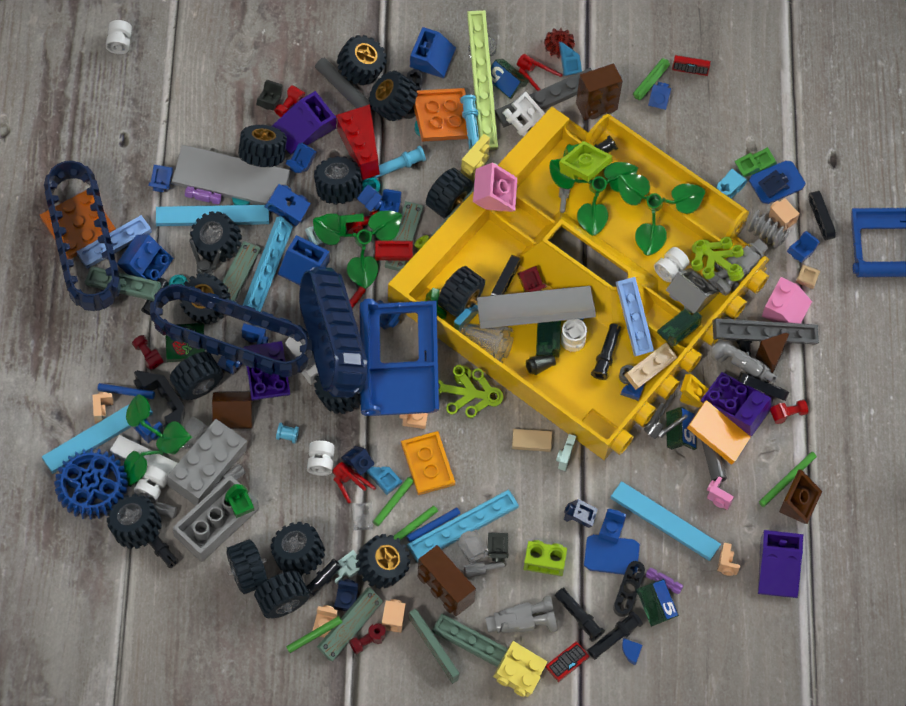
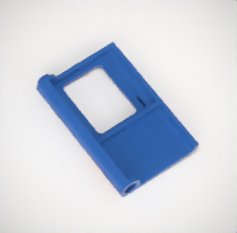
M852 208L851 224L855 258L853 274H856L857 278L906 277V261H864L860 233L861 229H906V208Z
M364 299L359 305L360 337L367 359V375L364 388L361 391V414L365 416L434 413L439 411L436 301L378 304L374 299ZM417 313L419 359L414 362L382 363L380 360V316L384 314Z

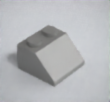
M692 268L678 272L666 289L673 300L679 301L684 305L686 311L694 314L702 311L720 292Z

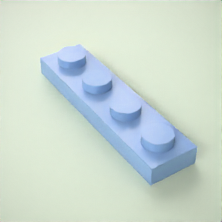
M142 215L109 233L114 254L129 246L136 235L152 233L150 226ZM96 240L77 251V256L87 269L104 260L101 253L106 251L105 243H99Z
M632 277L615 282L634 356L653 352L654 349L636 278Z

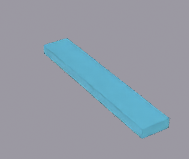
M265 205L156 207V226L196 225L197 218L201 219L203 214L209 215L211 211L215 214L217 211L226 214L237 225L269 224V210L264 207Z
M282 216L276 217L242 305L255 308L259 312H261L293 228Z
M129 405L43 455L42 459L51 473L57 472L58 467L64 468L62 462H69L68 456L75 458V451L79 455L82 454L83 449H85L86 453H89L90 448L94 450L132 427L126 420V412ZM150 408V414H149V416L153 414V411L151 410V408Z
M622 481L611 495L610 499L708 561H711L721 546L713 538Z
M507 490L408 543L407 548L415 561L418 562L420 557L436 545L443 549L519 508V505L511 492Z

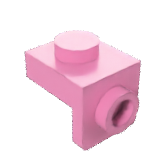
M718 477L716 481L712 480L709 484L707 499L711 500L717 507L728 510L734 496L719 488L722 478Z

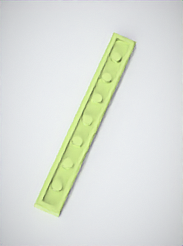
M467 11L474 95L476 96L475 106L478 110L477 125L479 139L483 134L490 137V150L498 149L486 11Z

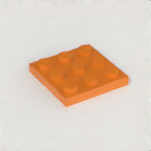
M464 88L418 90L416 92L418 94L413 107L422 142L468 139L466 121L462 117L463 104L460 102V98L466 95Z
M86 190L55 206L56 211H62L63 217L58 220L59 227H66L67 233L62 236L63 243H69L70 250L65 252L67 259L76 257L77 251L98 240L97 237L102 235L101 227H95L94 221L98 219L97 211H91L90 205L95 202L93 195H87ZM49 210L40 214V218L55 239ZM105 213L107 226L110 233L116 230V228L114 227V225Z

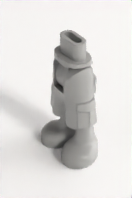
M760 239L754 243L750 242L749 246L743 247V256L726 259L729 263L738 264L742 267L744 277L739 281H742L764 256L763 253L768 249V246ZM724 268L719 272H715L713 278L707 279L725 296L731 292V287L736 282L729 279L727 270Z
M719 340L712 350L711 358L719 362L725 361L728 357H733L731 363L743 369L749 375L760 378L762 381L769 380L773 383L777 380V376L771 373V369L768 366L752 358L744 351L737 349L727 340Z
M545 596L541 602L531 605L529 602L522 603L498 613L496 612L494 616L485 617L488 633L494 631L500 633V629L502 633L534 631L536 625H545L550 632L557 631L551 596ZM539 612H545V613H546V614L539 615V616H535V617L532 616V614H534V613H539Z

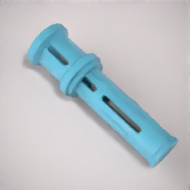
M465 95L460 98V102L463 104L462 117L466 121L469 150L479 140L478 110L475 106V95Z
M417 146L415 150L405 151L400 157L380 164V174L373 176V178H378L405 166L410 168L412 164L419 161H426L422 147Z

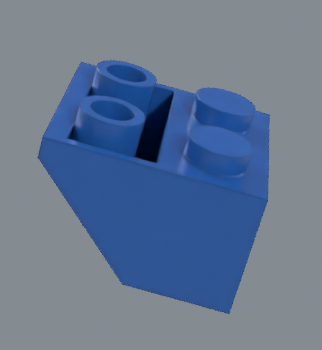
M422 27L410 55V68L444 78L456 47L440 32Z
M143 234L134 237L117 262V265L128 275L157 281L174 258L149 234Z
M296 235L286 251L278 275L300 285L304 272L311 270L313 267H327L330 262V252Z

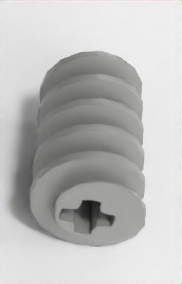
M757 210L752 216L747 230L749 232L754 230L755 236L760 234V239H766V243H772V247L775 249L785 241L790 230L783 233L784 226L777 229L778 222L771 225L772 218L765 221L766 214L759 217L760 210Z

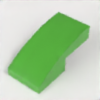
M768 147L753 155L749 153L735 160V164L743 177L753 175L777 164Z

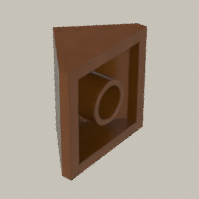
M783 333L760 342L755 358L771 369V373H774L789 336L788 333Z
M213 392L212 422L217 419L230 429H252L251 393Z
M798 469L779 512L801 523L808 524L822 491L802 469Z

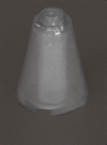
M466 323L459 329L460 333L501 363H503L501 359L503 357L507 358L513 343V337H510V332H513L511 327L503 326L481 329L480 324Z

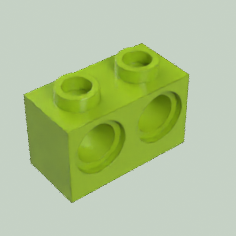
M540 540L528 541L523 570L563 576L567 547L557 543L552 545L544 544ZM536 552L540 554V557L534 558L531 554ZM557 556L560 560L553 561L550 557Z

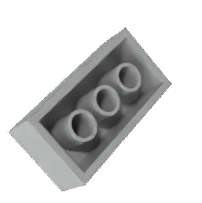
M215 419L168 474L167 485L194 505L199 504L211 493L216 484L224 478L223 475L247 450V440Z
M231 475L222 481L173 527L174 537L201 562L259 509L258 500L248 492L255 511L238 518L235 517L229 502L225 500L227 491L234 484H240Z

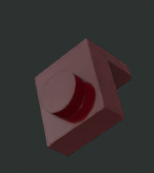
M536 266L517 273L524 292L542 291L546 287V284L542 283Z

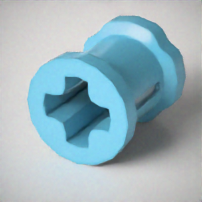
M279 423L276 439L290 440L295 444L299 434V427L293 428Z

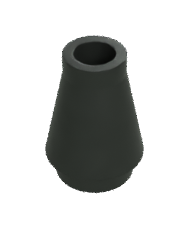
M552 354L532 356L526 360L527 371L529 374L534 375L556 365L555 357Z

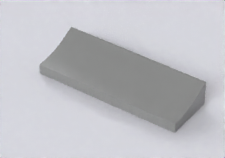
M182 145L172 185L183 188L190 186L194 187V190L198 188L212 192L211 194H221V197L230 199L233 197L250 201L251 204L265 205L278 184L288 186L290 170L276 166L257 167L247 164L241 158Z
M591 286L477 297L481 329L596 317Z

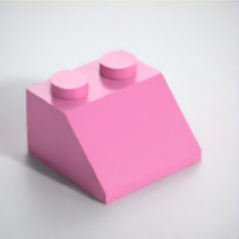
M493 162L477 168L475 171L473 202L486 210L515 211L518 178Z
M780 277L764 308L762 317L772 322L801 324L812 301L799 285Z

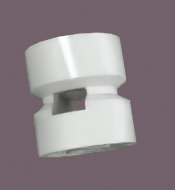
M114 20L109 23L106 39V49L109 52L125 54L129 51L132 34L130 23L122 20Z
M672 247L665 253L664 258H660L654 264V270L664 281L672 282L677 273L683 271L690 262L682 250Z
M580 319L567 320L563 324L561 344L566 350L576 352L584 347L587 335L585 323Z
M327 441L311 442L309 445L310 458H308L307 471L318 476L330 475L333 468L332 458H334L335 446Z
M148 465L142 477L143 479H140L134 487V492L138 496L144 495L145 498L148 497L152 503H155L161 494L160 489H163L167 484L168 475L161 469Z

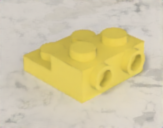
M485 134L462 158L461 173L470 179L473 184L475 183L476 169L485 166L489 159L490 137Z
M512 641L493 677L502 686H509L514 689L517 695L529 697L533 693L548 661Z

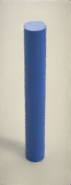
M98 384V391L135 397L140 394L148 399H154L155 397L154 391Z
M456 507L406 536L408 542L416 540L460 515L459 509Z

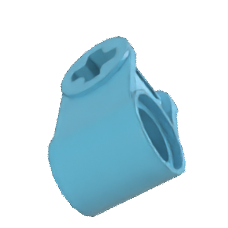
M731 169L718 183L717 189L732 199L743 189L747 179L734 169Z

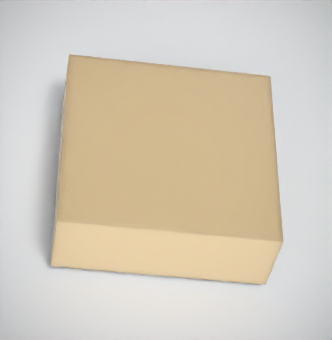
M802 265L796 283L814 289L820 271Z

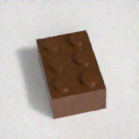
M614 63L580 74L576 105L584 121L596 119L600 115L611 114L618 110L623 80Z
M438 545L418 559L417 576L423 584L427 583L435 598L442 600L443 606L448 613L458 616L474 603L476 588Z

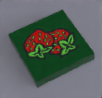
M204 323L175 324L204 335ZM166 335L167 362H182L191 355L205 352V349H197L189 346L188 343L171 340Z

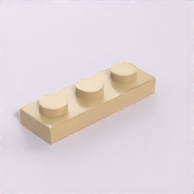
M665 343L624 374V376L637 390L678 357L669 345Z

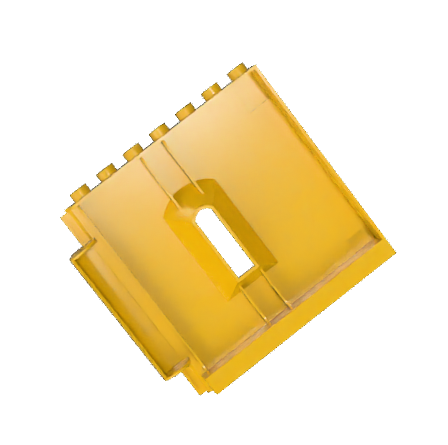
M551 107L497 165L518 178L515 211L486 210L473 202V191L388 283V302L425 301L426 294L432 288L440 289L441 292L446 280L464 266H467L485 279V286L480 297L491 296L511 255L521 258V262L505 294L524 293L517 273L533 266L537 267L542 283L546 284L542 291L591 286L596 317L583 319L587 327L584 347L579 351L570 352L562 346V327L567 320L542 322L559 323L558 357L554 356L555 366H551L537 375L529 374L526 368V360L532 356H539L537 355L538 323L481 329L477 314L459 332L454 328L456 317L446 311V319H441L437 316V338L567 434L575 435V440L605 461L612 451L621 455L627 449L634 437L628 432L636 423L642 427L648 424L656 411L652 404L659 396L667 400L675 392L680 383L675 378L682 369L688 373L694 370L702 358V354L698 352L700 347L705 342L712 347L719 340L713 339L712 320L716 318L725 319L727 316L735 320L747 304V301L743 299L745 294L749 290L757 294L764 287L769 278V275L765 273L767 270L765 265L770 259L763 256L742 281H737L740 285L734 292H730L727 296L719 292L702 311L696 314L686 311L682 303L673 300L669 296L670 293L666 289L671 282H666L658 276L654 270V264L660 258H664L665 253L669 249L677 247L686 254L690 262L684 270L692 268L691 262L696 256L692 251V245L698 240H708L712 243L720 242L724 237H730L733 246H749V244L737 237L746 225L749 211L610 114L604 115L587 132L560 111ZM610 135L618 147L617 150L608 153L612 155L611 163L626 162L637 166L638 171L636 174L647 178L650 184V191L645 196L656 193L661 198L673 201L671 192L680 184L698 185L705 189V195L699 208L690 214L679 212L676 208V203H663L662 208L655 213V226L661 225L666 229L667 239L664 246L658 252L647 256L635 240V233L640 225L645 223L652 225V210L649 209L647 200L642 199L640 204L636 206L629 205L622 199L620 192L613 191L608 183L606 188L599 193L596 205L602 204L606 207L608 220L604 228L598 234L592 236L580 226L577 220L579 208L586 203L592 205L595 193L590 191L589 183H574V186L569 191V198L566 199L565 212L561 213L560 187L554 183L550 175V161L563 158L568 144L576 145L585 141L594 146L606 140L607 136ZM605 168L601 172H599L595 177L601 176L605 178ZM561 226L625 271L628 278H636L654 351L667 343L678 357L645 383L639 401L620 395L622 389L627 385L619 379L620 369L625 365L635 367L653 352L634 356L617 287L611 286L548 241ZM732 247L730 249H713V251L731 250ZM703 256V269L707 265V256ZM701 269V270H699V271H696L698 274H700V275L704 278L703 273H702V270H703V269ZM685 312L699 326L672 346L658 332ZM404 313L418 323L417 313ZM610 324H617L621 326V331L611 357L613 363L609 366L608 378L606 380L596 379L591 375V371L595 369L597 363L596 357L601 354Z

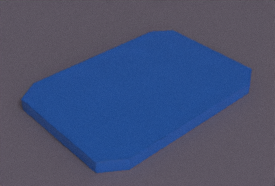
M792 161L776 164L753 174L749 179L757 196L765 204H770L802 190L806 184ZM775 170L780 174L783 172L789 180L787 185L790 188L788 190L782 189L769 199L758 182Z
M593 534L587 537L584 567L590 571L624 575L629 563L638 561L640 544L633 539L619 538L618 542L614 543ZM634 567V569H631L633 570V574L637 573L638 567Z

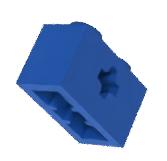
M278 184L264 207L297 226L311 203L304 196L293 193L288 186Z

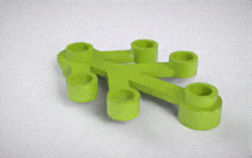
M724 237L720 242L712 243L708 240H698L692 245V251L696 254L695 259L691 262L694 271L703 269V256L708 257L707 265L702 270L705 279H711L715 276V262L727 270L731 281H739L744 277L741 266L731 264L724 259L726 257L738 258L744 255L743 247L741 245L733 246L730 237ZM732 247L731 250L713 251V249H730Z
M461 365L454 367L453 374L460 379L465 388L446 385L438 379V384L440 385L439 395L445 392L463 396L455 403L447 405L446 411L450 415H455L461 407L474 398L483 400L475 406H468L466 408L465 414L468 418H474L479 411L488 405L496 407L503 401L502 391L496 387H491L484 377V372L479 368L473 370L472 377L480 383L484 391L476 390L465 374L464 367ZM461 368L463 372L456 374L455 370ZM477 371L481 372L482 374L479 378H476L474 376L475 372ZM493 393L497 395L495 400L490 398V395ZM450 406H455L456 410L454 412H450L448 408ZM473 409L475 411L474 415H469L467 413L468 410Z

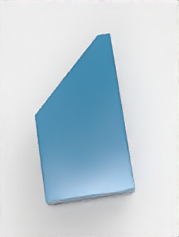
M559 42L563 75L567 76L582 72L580 55L563 42Z
M473 305L472 308H466L454 320V328L461 332L478 314L477 305Z
M371 467L366 471L386 495L402 484L401 479L390 467Z

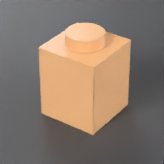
M784 198L770 206L768 217L772 218L774 223L778 222V228L784 226V232L797 223L800 213Z
M396 599L386 600L382 625L385 626L387 631L402 632L406 603Z

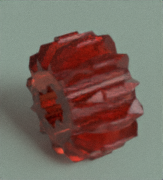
M553 28L552 32H548L546 39H544L546 52H550L551 56L557 55V58L560 57L559 42H563L572 50L575 47L573 34H569V30L563 31L562 28L558 31Z

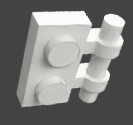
M523 92L511 104L515 108L513 113L508 108L502 112L506 116L508 123H512L517 129V133L523 137L529 132L528 129L532 128L545 114L527 92ZM519 115L526 121L524 125L517 119Z

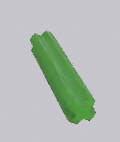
M662 58L633 92L635 99H643L653 84L657 82L670 66L669 60Z

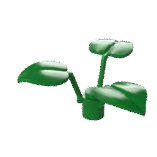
M561 159L551 160L549 165L550 175L558 187L571 189L575 182L589 183L590 191L595 193L592 205L588 203L583 204L577 212L578 223L592 236L598 234L608 220L606 207L602 204L596 205L599 193L606 188L608 183L613 191L619 192V175L636 174L638 171V167L633 164L614 162L605 168V178L597 176L587 182L577 178L574 180L560 173L559 161Z
M639 174L619 175L618 178L620 195L627 204L636 206L644 199L647 200V205L652 210V225L648 223L642 224L635 233L637 245L647 256L658 252L664 246L667 239L666 229L661 225L655 226V213L662 208L663 203H676V208L679 212L690 214L699 208L705 195V189L698 185L680 184L671 192L673 201L661 198L656 193L645 196L650 191V184L647 178Z
M395 211L377 212L368 221L370 229L373 230L372 232L363 229L357 234L341 236L354 237L356 244L362 248L360 258L354 257L347 264V274L358 286L364 289L368 288L374 282L378 273V264L375 258L372 256L364 257L366 246L372 240V235L375 234L380 241L393 240L399 232L402 218L401 213ZM325 214L313 219V228L317 237L327 245H336L340 241L339 215Z
M140 394L136 395L128 406L126 412L127 423L132 427H137L141 423L142 426L158 435L159 438L157 439L156 446L159 450L141 452L140 454L137 451H132L126 457L123 466L125 468L124 472L127 473L126 480L129 487L144 476L147 470L145 455H163V453L174 455L192 438L182 424L176 421L169 423L164 429L163 434L147 425L144 420L150 414V405L148 400Z

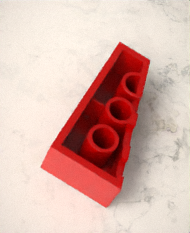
M370 104L335 115L337 131L351 159L357 162L360 167L362 180L379 175V162Z

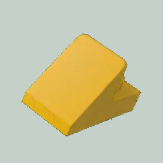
M685 374L680 389L682 392L680 402L699 408L703 404L701 399L709 389L692 374Z

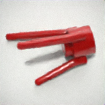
M526 54L521 55L517 61V66L520 67L518 72L523 74L537 91L541 89L527 74V71L531 72L535 66L562 77L561 73L535 61Z
M344 462L336 465L332 471L335 475L333 480L338 484L347 503H351V500L342 481L345 483L351 479L363 491H366V487L361 482L373 490L376 489L374 485L356 473L350 466L348 467Z

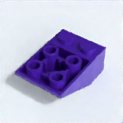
M314 91L300 99L272 127L285 133L287 137L286 150L292 155L299 143L309 145L335 130L336 116L318 93Z
M282 341L244 346L246 350L285 362ZM246 366L252 400L290 395L288 377H280V375L276 374L271 375L262 372L259 368Z
M723 372L720 373L701 399L702 403L707 400L751 437L766 418L771 408V397L737 381Z
M763 531L760 540L758 594L798 598L804 534Z

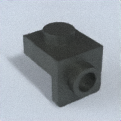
M266 80L264 89L257 98L256 105L267 110H274L281 100L283 85Z
M488 532V558H492V561L503 562L504 558H508V533Z

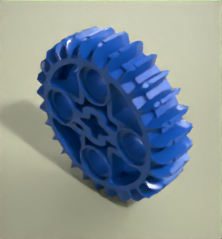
M90 448V453H86L85 449H83L81 455L75 451V458L68 456L69 462L63 461L64 468L58 467L60 474H55L57 481H54L58 501L61 502L63 508L67 507L68 513L73 511L75 517L79 513H81L82 519L89 515L90 520H92L93 515L100 519V513L108 516L107 510H112V505L117 504L120 498L123 500L124 494H127L126 487L128 486V481L126 480L127 473L124 472V466H121L120 460L115 461L114 454L109 457L108 451L103 455L100 449H98L97 453H94L92 448ZM90 463L87 469L80 467L83 464ZM98 465L105 466L103 469H96ZM110 470L115 474L116 482L107 478ZM72 474L78 475L74 479L69 478V476ZM66 485L76 489L72 498L67 492ZM107 489L114 490L110 494L104 493ZM81 498L87 499L84 503L78 502ZM96 498L104 501L102 503L93 505Z

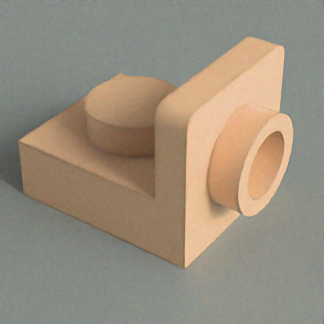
M100 392L92 395L95 424L103 420L102 416H106L105 405H113L111 393Z
M428 413L402 414L399 418L403 419L402 426L426 429Z
M724 543L721 548L717 571L727 576L737 575L740 565L732 563L734 552L731 551L732 544Z
M328 605L318 606L313 630L338 616L337 610ZM330 631L324 633L323 635H321V636H319V637H324V638H325V636H326Z

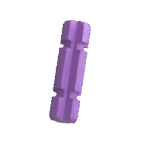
M190 186L185 190V196L188 198L195 197L196 200L208 203L212 201L213 204L217 205L221 202V194H211L212 192L198 188L194 190V187Z
M649 568L645 576L647 578L654 579L655 582L664 580L667 588L672 589V592L676 594L681 592L682 584L673 582V579L660 572L657 573V570Z

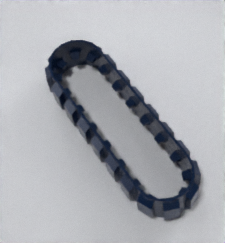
M63 161L51 168L44 182L46 201L63 275L70 299L76 306H81L84 310L100 311L114 303L115 298L119 296L121 288L119 271L95 175L88 166H84L76 161ZM77 178L84 183L86 182L90 186L86 189L87 195H93L95 202L90 205L91 211H97L98 219L94 221L95 227H101L102 235L97 238L99 243H105L106 251L101 253L102 259L109 260L110 267L105 270L106 276H112L111 282L107 283V288L96 294H86L81 289L75 288L74 284L78 282L77 276H71L69 268L74 266V262L66 257L65 252L70 250L69 243H63L62 236L67 233L66 227H59L58 220L63 217L62 211H56L54 204L59 202L58 195H53L57 186L67 179Z
M313 267L311 270L304 272L301 279L299 305L305 328L308 332V339L312 340V353L323 390L329 392L333 397H353L364 388L367 375V359L341 274L336 273L333 268Z
M171 284L161 288L154 295V302L150 303L151 321L154 322L155 329L163 336L167 335L171 340L180 343H188L189 346L197 349H205L207 352L217 356H225V359L234 362H242L245 366L259 368L262 372L280 375V377H292V375L305 370L309 366L308 359L312 358V340L308 339V332L300 325H295L292 321L284 318H276L274 315L264 311H256L255 308L247 305H239L237 302L227 298L225 300L219 298L218 295L202 292L201 289L192 286L187 287L182 284ZM174 300H184L291 337L302 344L300 346L302 354L292 361L274 360L169 323L166 319L160 317L163 315L162 307Z

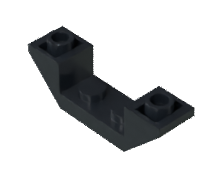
M139 370L135 371V380L133 382L137 389L147 391L157 389L160 396L167 399V406L172 413L164 417V429L173 421L183 424L185 416L184 404L165 376Z

